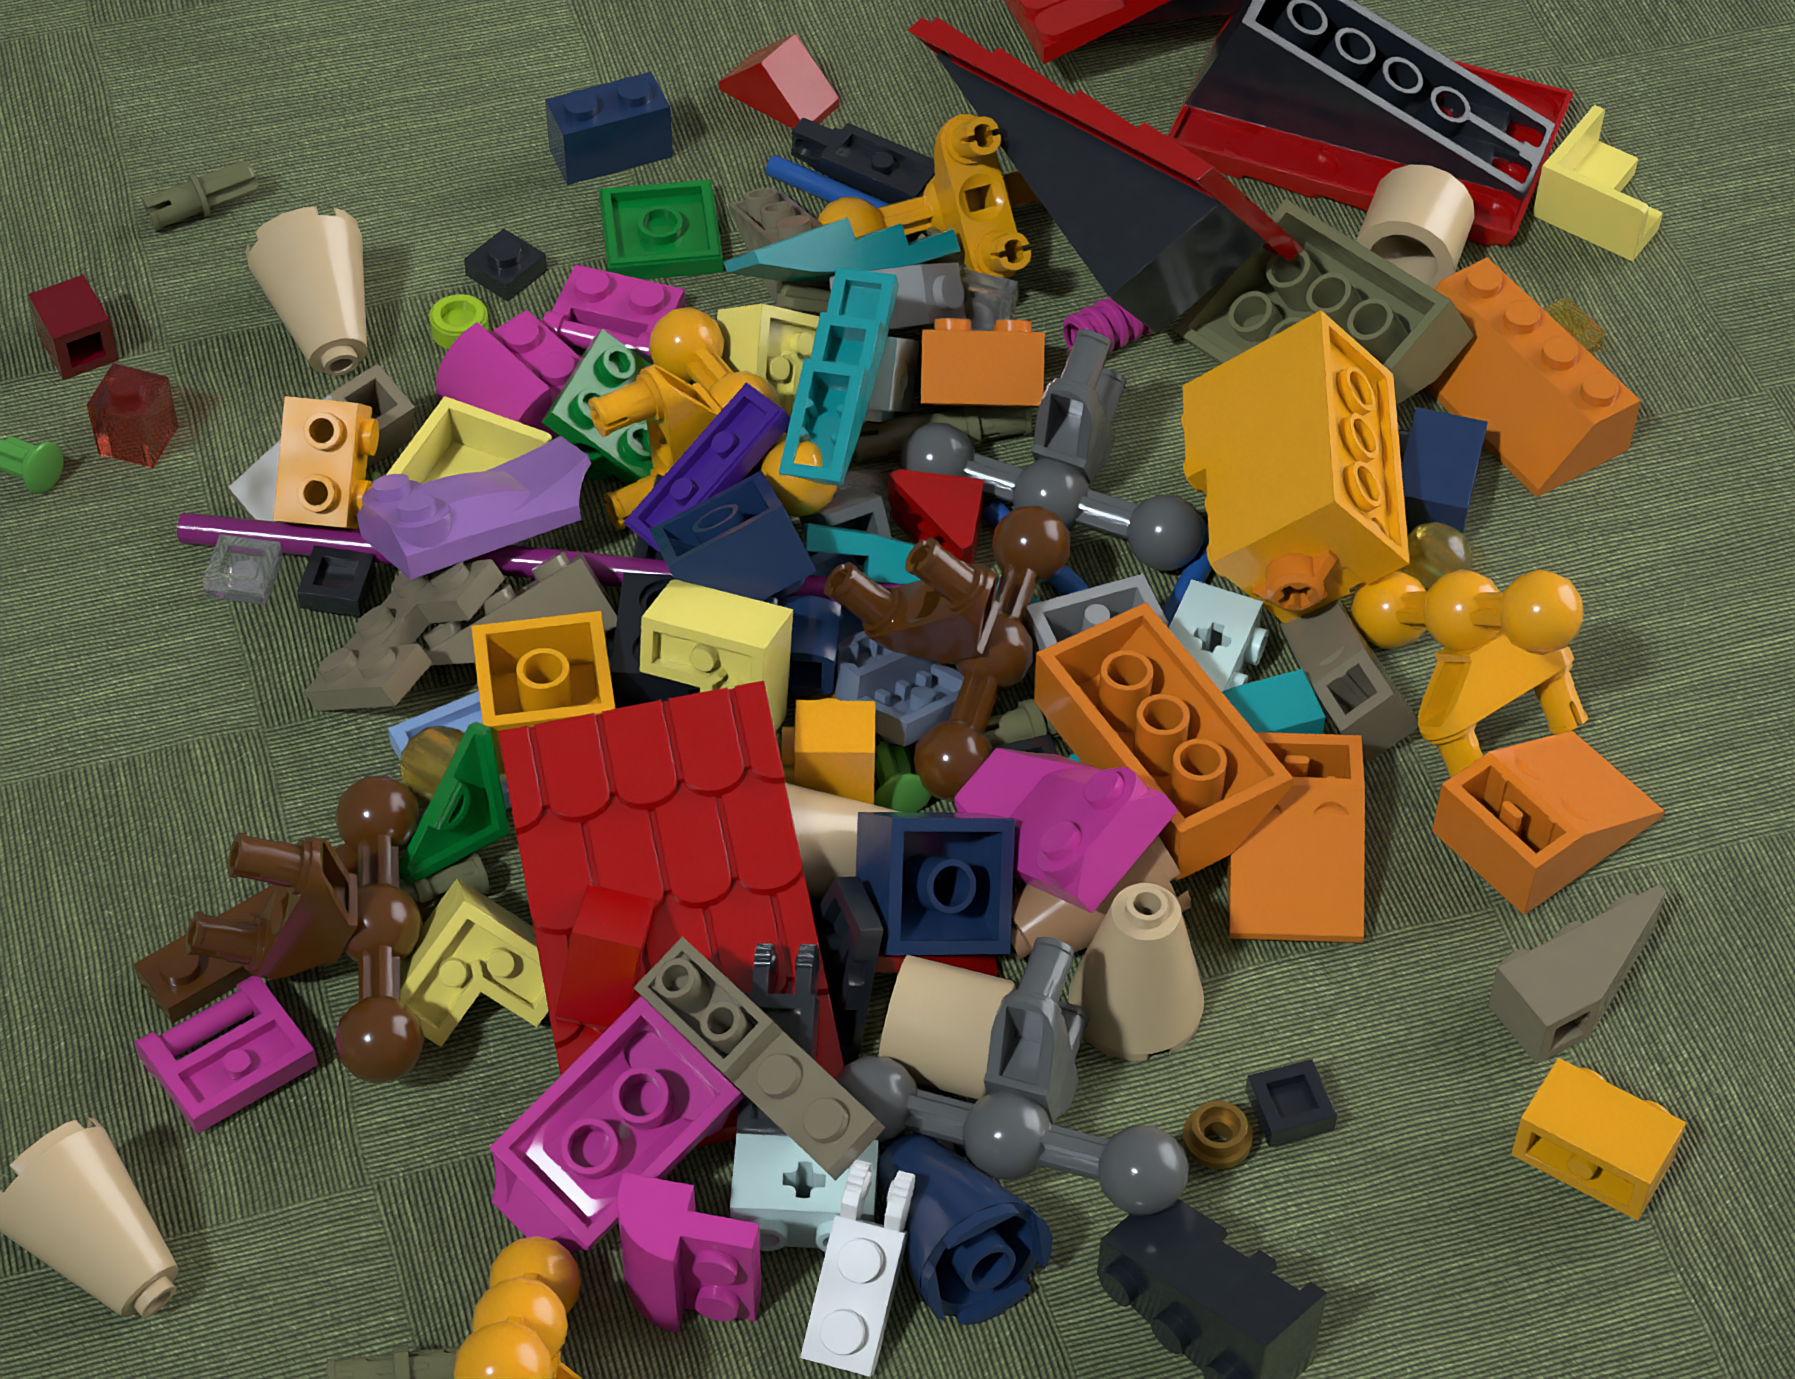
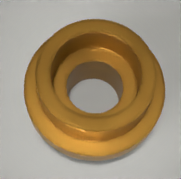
M1210 1101L1201 1105L1188 1116L1184 1124L1182 1139L1186 1152L1194 1161L1212 1169H1227L1240 1164L1248 1156L1252 1147L1253 1131L1250 1122L1237 1106L1226 1101ZM1210 1135H1221L1228 1141L1214 1142L1207 1139L1206 1137Z

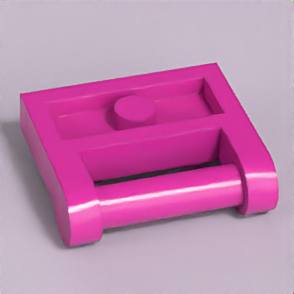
M575 264L552 311L545 313L542 323L567 345L587 349L592 339L604 329L628 348L651 356L649 352L650 334L656 322L670 310L685 307V289Z
M250 976L236 984L237 992L158 1036L152 1031L134 1041L136 1051L144 1066L153 1077L157 1078L196 1134L318 1065L314 1048L260 977ZM252 1015L254 1017L249 1021L241 1024L240 1026L234 1028L233 1030L227 1032L226 1034L211 1041L210 1043L204 1045L203 1047L197 1049L196 1051L176 1061L175 1057H177L178 1055L186 1052L187 1050L209 1039L210 1037L216 1035L224 1029L232 1026L233 1024L239 1022L247 1016Z

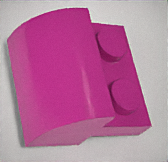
M528 310L491 332H488L476 322L457 338L445 354L436 378L437 399L441 401L444 396L545 431L553 439L557 437L556 432L543 424L542 421L581 357Z
M623 1172L617 1192V1209L624 1282L628 1296L639 1313L654 1325L674 1333H679L685 1308L697 1310L701 1315L716 1321H730L735 1318L756 1321L762 1298L759 1224L696 1212L694 1185Z

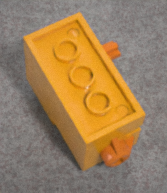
M1322 310L1182 385L1183 414L1181 416V423L1185 439L1183 470L1190 485L1196 491L1204 492L1207 495L1204 502L1208 514L1209 531L1207 557L1210 565L1219 576L1228 578L1248 594L1250 598L1263 601L1262 608L1267 609L1285 624L1350 594L1349 589L1362 582L1370 584L1410 564L1393 373Z

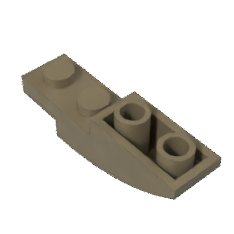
M683 936L634 987L640 995L835 1181L885 1129L876 1117L783 1032L772 1019Z

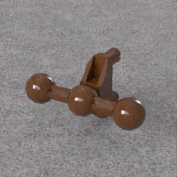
M1019 506L1005 515L996 526L993 534V557L1003 571L998 585V575L984 564H966L939 545V542L933 538H928L927 541H919L912 548L906 559V571L918 577L919 581L885 589L858 570L855 565L847 562L845 565L837 566L825 582L824 594L836 600L861 619L865 634L877 644L896 653L934 660L940 665L955 662L958 671L964 677L949 721H941L925 731L914 750L915 774L920 776L921 784L933 797L955 802L954 797L992 754L994 750L989 739L984 735V731L998 692L1005 691L1022 681L1032 665L1033 641L1023 625L1026 606L1030 605L1036 585L1043 584L1060 574L1070 557V533L1055 512L1042 506Z
M365 776L352 784L340 796L335 821L341 839L350 849L358 853V886L357 874L348 873L334 848L327 840L306 837L304 840L301 839L296 844L238 833L236 841H233L229 852L227 867L229 877H241L277 885L274 894L261 917L255 918L252 922L205 915L204 912L197 911L189 923L186 935L185 950L187 955H201L244 964L245 970L249 971L251 976L274 980L292 976L324 963L335 964L344 950L352 960L358 963L359 1002L350 1007L340 1018L335 1046L339 1060L353 1076L373 1084L393 1083L409 1073L420 1060L425 1039L420 1019L409 1006L400 1001V962L409 957L417 948L423 926L418 905L409 894L399 889L398 852L409 845L421 818L416 797L406 785L390 776Z

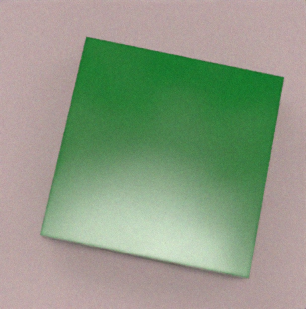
M711 179L599 189V203L608 272L643 280L723 273V256Z

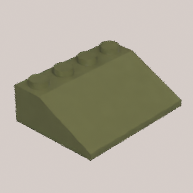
M1288 199L1281 203L1270 218L1301 244L1304 249L1290 261H1287L1262 247L1259 248L1201 297L1173 329L1177 336L1219 364H1223L1322 310L1393 373L1396 405L1436 381L1474 336L1451 299Z

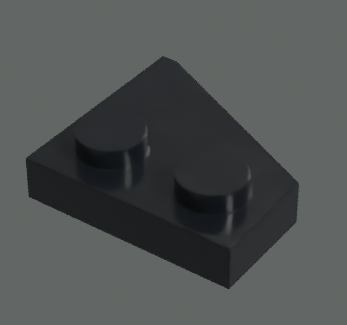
M859 876L835 877L813 915L844 1066L857 1060L859 1057L883 934L879 913L871 903Z

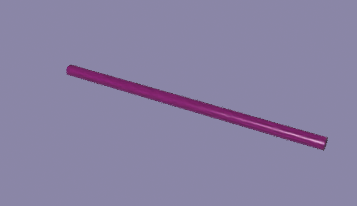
M185 512L180 515L177 525V537L180 543L306 556L311 555L313 547L316 545L371 553L375 555L376 563L392 564L361 537L360 530ZM508 545L463 562L492 559L504 576L536 579L531 570L543 561L561 551L565 552L568 559H571L580 552ZM582 552L603 586L622 587L624 572L672 575L664 560ZM809 575L805 577L806 581L802 587L784 596L813 595L838 603L824 594V586L828 576ZM876 582L877 584L883 586L885 589L905 585L897 583ZM841 605V610H848Z

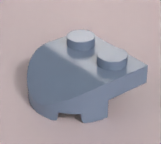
M865 631L849 636L840 644L834 687L837 700L875 701V732L880 734V737L888 743L907 746L915 743L922 737L925 731L941 721H949L964 677L959 671L944 664L940 665L934 660L885 649L865 634Z

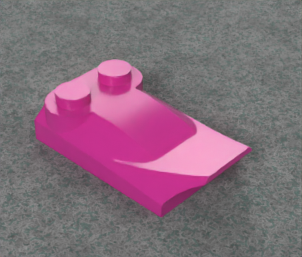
M996 748L954 797L958 813H984L1015 818L1013 878L1090 913L1095 911L1178 811L1164 793L1147 787L1130 768L1118 767L1101 770L1057 754L1033 753L1005 748Z
M640 996L489 1147L492 1151L495 1166V1187L491 1202L527 1238L538 1235L555 1240L569 1252L591 1250L619 1223L617 1192L622 1173L663 1179L704 1137L711 1136L723 1127L730 1116V1111L744 1097L649 1002Z

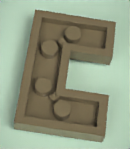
M492 559L461 561L460 563L412 580L404 573H400L392 583L394 590L384 602L365 613L358 620L355 626L357 632L343 648L332 652L321 662L318 667L320 674L308 686L304 694L318 711L396 706L433 663L419 643L413 644L414 641L430 623L470 620L484 604V600L490 597L505 577Z

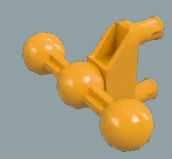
M960 114L949 119L939 130L934 147L935 176L926 185L922 196L875 208L868 201L857 197H841L829 203L819 214L817 221L822 225L848 218L855 238L900 223L906 236L926 231L930 227H936L941 232L954 229L961 249L958 253L970 272L980 279L989 282H999L1012 277L1017 270L1026 267L1031 259V250L1023 251L1022 246L1029 243L1023 234L1017 233L1011 207L1032 201H1037L1042 206L1043 204L1018 170L1002 174L996 153L997 148L1000 146L1001 136L1000 134L993 136L992 130L999 129L997 123L992 118L986 116L977 117L971 114Z
M693 307L672 309L656 322L650 334L649 352L654 364L641 369L635 382L600 397H593L588 401L589 407L592 409L590 410L592 421L602 437L611 435L612 432L636 422L639 423L644 420L647 422L653 462L650 476L613 492L604 493L607 514L618 530L626 527L623 522L651 491L655 476L657 474L664 476L746 382L777 406H781L773 386L764 378L748 371L733 372L722 359L725 339L717 321L710 315ZM784 432L760 459L763 463L761 471L788 515L799 517L816 514L831 502L837 486L815 483L793 476L779 475L778 472L787 434ZM801 441L797 448L794 463L822 467L823 457L819 447L810 441Z
M1461 569L1441 576L1426 591L1418 579L1396 570L1370 584L1363 582L1356 589L1351 610L1353 621L1365 640L1380 648L1396 649L1414 643L1427 629L1436 642L1445 646L1434 653L1437 663L1422 699L1418 713V726L1423 739L1428 740L1430 744H1436L1450 778L1483 756L1474 732L1477 722L1532 688L1540 702L1551 734L1574 730L1578 727L1577 724H1584L1589 719L1587 712L1582 707L1569 671L1573 667L1574 656L1568 645L1579 634L1584 616L1581 595L1571 580L1555 572L1539 569L1516 577L1504 592H1500L1491 579L1475 571Z
M538 1235L516 1240L502 1249L492 1263L489 1276L490 1289L485 1291L475 1305L471 1323L473 1333L467 1336L456 1352L453 1367L454 1379H582L561 1362V1351H559L565 1343L568 1328L566 1315L577 1302L580 1292L581 1278L578 1265L570 1252L558 1241Z

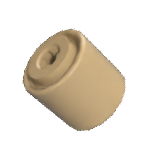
M1412 164L1394 169L1380 180L1356 242L1434 289L1442 279L1455 273L1475 218L1473 199L1464 184L1450 173L1429 165Z
M906 955L890 999L878 1056H887L901 1064L918 1085L977 1100L986 1096L987 1091L983 1080L987 1071L992 1026L1002 997L1016 990L1015 983L1011 980Z

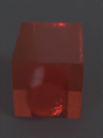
M116 363L111 365L86 404L98 454L150 468L155 466L179 427L169 378Z

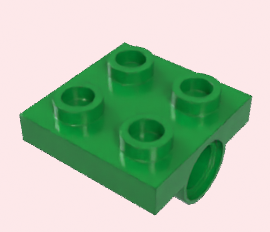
M604 329L590 342L542 423L588 455L591 464L584 475L585 477L602 480L613 474L627 485H630L650 476V471L653 469L646 420L639 423L636 422L612 432L611 435L602 437L592 421L590 410L592 409L589 407L588 401L593 397H600L635 382L641 369L651 364Z

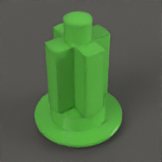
M8 436L5 441L0 439V471L23 479L26 488L34 494L46 493L55 486L61 476L64 465L62 450L56 443L46 441L36 446L12 436Z
M883 740L876 747L878 756L875 758V770L880 787L875 794V804L900 812H917L929 802L931 795L921 784L920 776L915 774L909 747L891 744Z

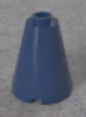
M911 1133L892 1140L884 1148L877 1162V1182L887 1205L888 1191L897 1172L903 1171L915 1176L913 1195L904 1228L908 1232L904 1252L921 1297L933 1315L942 1321H945L944 1316H955L961 1325H970L998 1316L1019 1302L1031 1289V1286L1025 1279L1036 1263L1039 1262L1045 1270L1051 1258L1053 1236L1043 1217L1029 1204L935 1138L919 1133Z

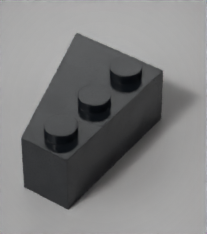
M1180 1199L1176 1201L1174 1206L1155 1216L1128 1215L1101 1238L1097 1276L1105 1292L1117 1304L1123 1307L1130 1305L1150 1323L1152 1332L1157 1340L1168 1351L1174 1354L1182 1353L1203 1372L1204 1379H1296L1312 1364L1327 1292L1312 1282H1309L1301 1290L1272 1273L1278 1268L1274 1258L1261 1250H1258L1250 1258L1223 1242L1228 1237L1226 1228Z

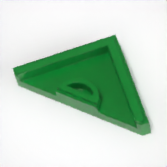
M477 721L468 725L399 863V879L406 883L414 885V882L425 877L427 878L510 834L493 739L489 727Z

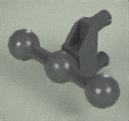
M1079 329L1077 331L1061 378H1055L1053 382L1047 384L1037 413L1034 443L1031 449L1035 461L1024 469L976 454L973 443L965 432L948 423H928L912 431L902 445L900 467L903 470L984 479V494L1011 502L1014 505V509L1019 506H1042L1055 512L1067 529L1081 524L1127 539L1130 550L1138 561L1154 570L1174 571L1185 566L1196 557L1204 541L1205 527L1202 515L1191 502L1178 495L1157 494L1138 505L1088 488V484L1092 485L1094 477L1107 463L1116 437L1114 430L1111 428V422L1127 383L1126 378L1121 374L1103 368L1112 347V341L1094 331Z
M1038 937L1035 940L1018 990H1013L1002 997L991 1030L987 1071L983 1080L987 1095L978 1099L975 1104L918 1090L915 1079L901 1064L887 1056H863L845 1065L835 1079L885 1127L875 1139L878 1140V1144H886L904 1135L907 1130L964 1145L966 1155L975 1166L994 1179L1018 1180L1036 1171L1039 1166L1099 1181L1102 1192L1114 1206L1131 1216H1155L1174 1206L1187 1185L1189 1164L1184 1149L1172 1135L1154 1125H1132L1114 1134L1111 1139L1054 1125L1056 1118L1069 1109L1075 1095L1079 1079L1074 1061L1089 1023L1088 1014L1082 1008L1059 1001L1075 955H1073L1074 951L1068 944L1054 938Z

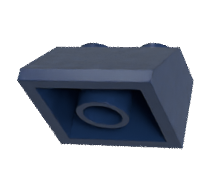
M762 471L649 529L673 578L762 601L769 596L773 598L787 596L803 586L806 581L805 577L817 572L784 506Z
M858 812L855 876L860 877L871 903L879 913L880 923L883 927L880 944L881 954H1010L1015 818L984 813Z

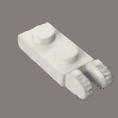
M855 1159L846 1181L841 1211L834 1217L800 1358L870 1377L876 1370L906 1247L908 1232L904 1228L913 1195L915 1176L903 1171L897 1172L888 1191V1204L884 1225L863 1220L861 1215L865 1198L869 1193L872 1182V1164Z

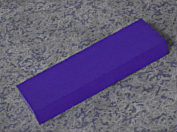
M746 382L623 523L662 556L649 529L742 481L788 429L790 416Z

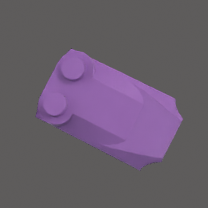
M560 436L522 456L482 472L452 475L422 484L409 480V477L404 474L385 475L376 479L372 483V487L363 494V506L357 514L361 537L412 580L460 563L461 561L463 562L582 520L579 508L580 489L591 461L586 453Z

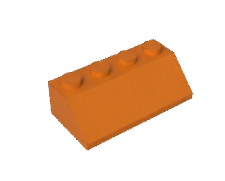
M1488 257L1442 279L1434 290L1452 300L1474 336L1436 381L1426 386L1425 389L1450 414L1487 421L1483 446L1535 497L1538 498L1629 450L1641 400Z
M1147 602L1036 652L1034 703L1079 760L1084 764L1101 770L1118 767L1130 768L1147 787L1164 793L1178 809L1176 814L1158 834L1181 874L1174 879L1175 881L1231 855L1293 787L1294 778Z

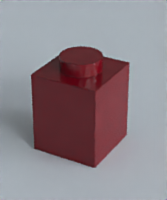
M84 274L28 294L38 336L63 380L119 360L110 319Z

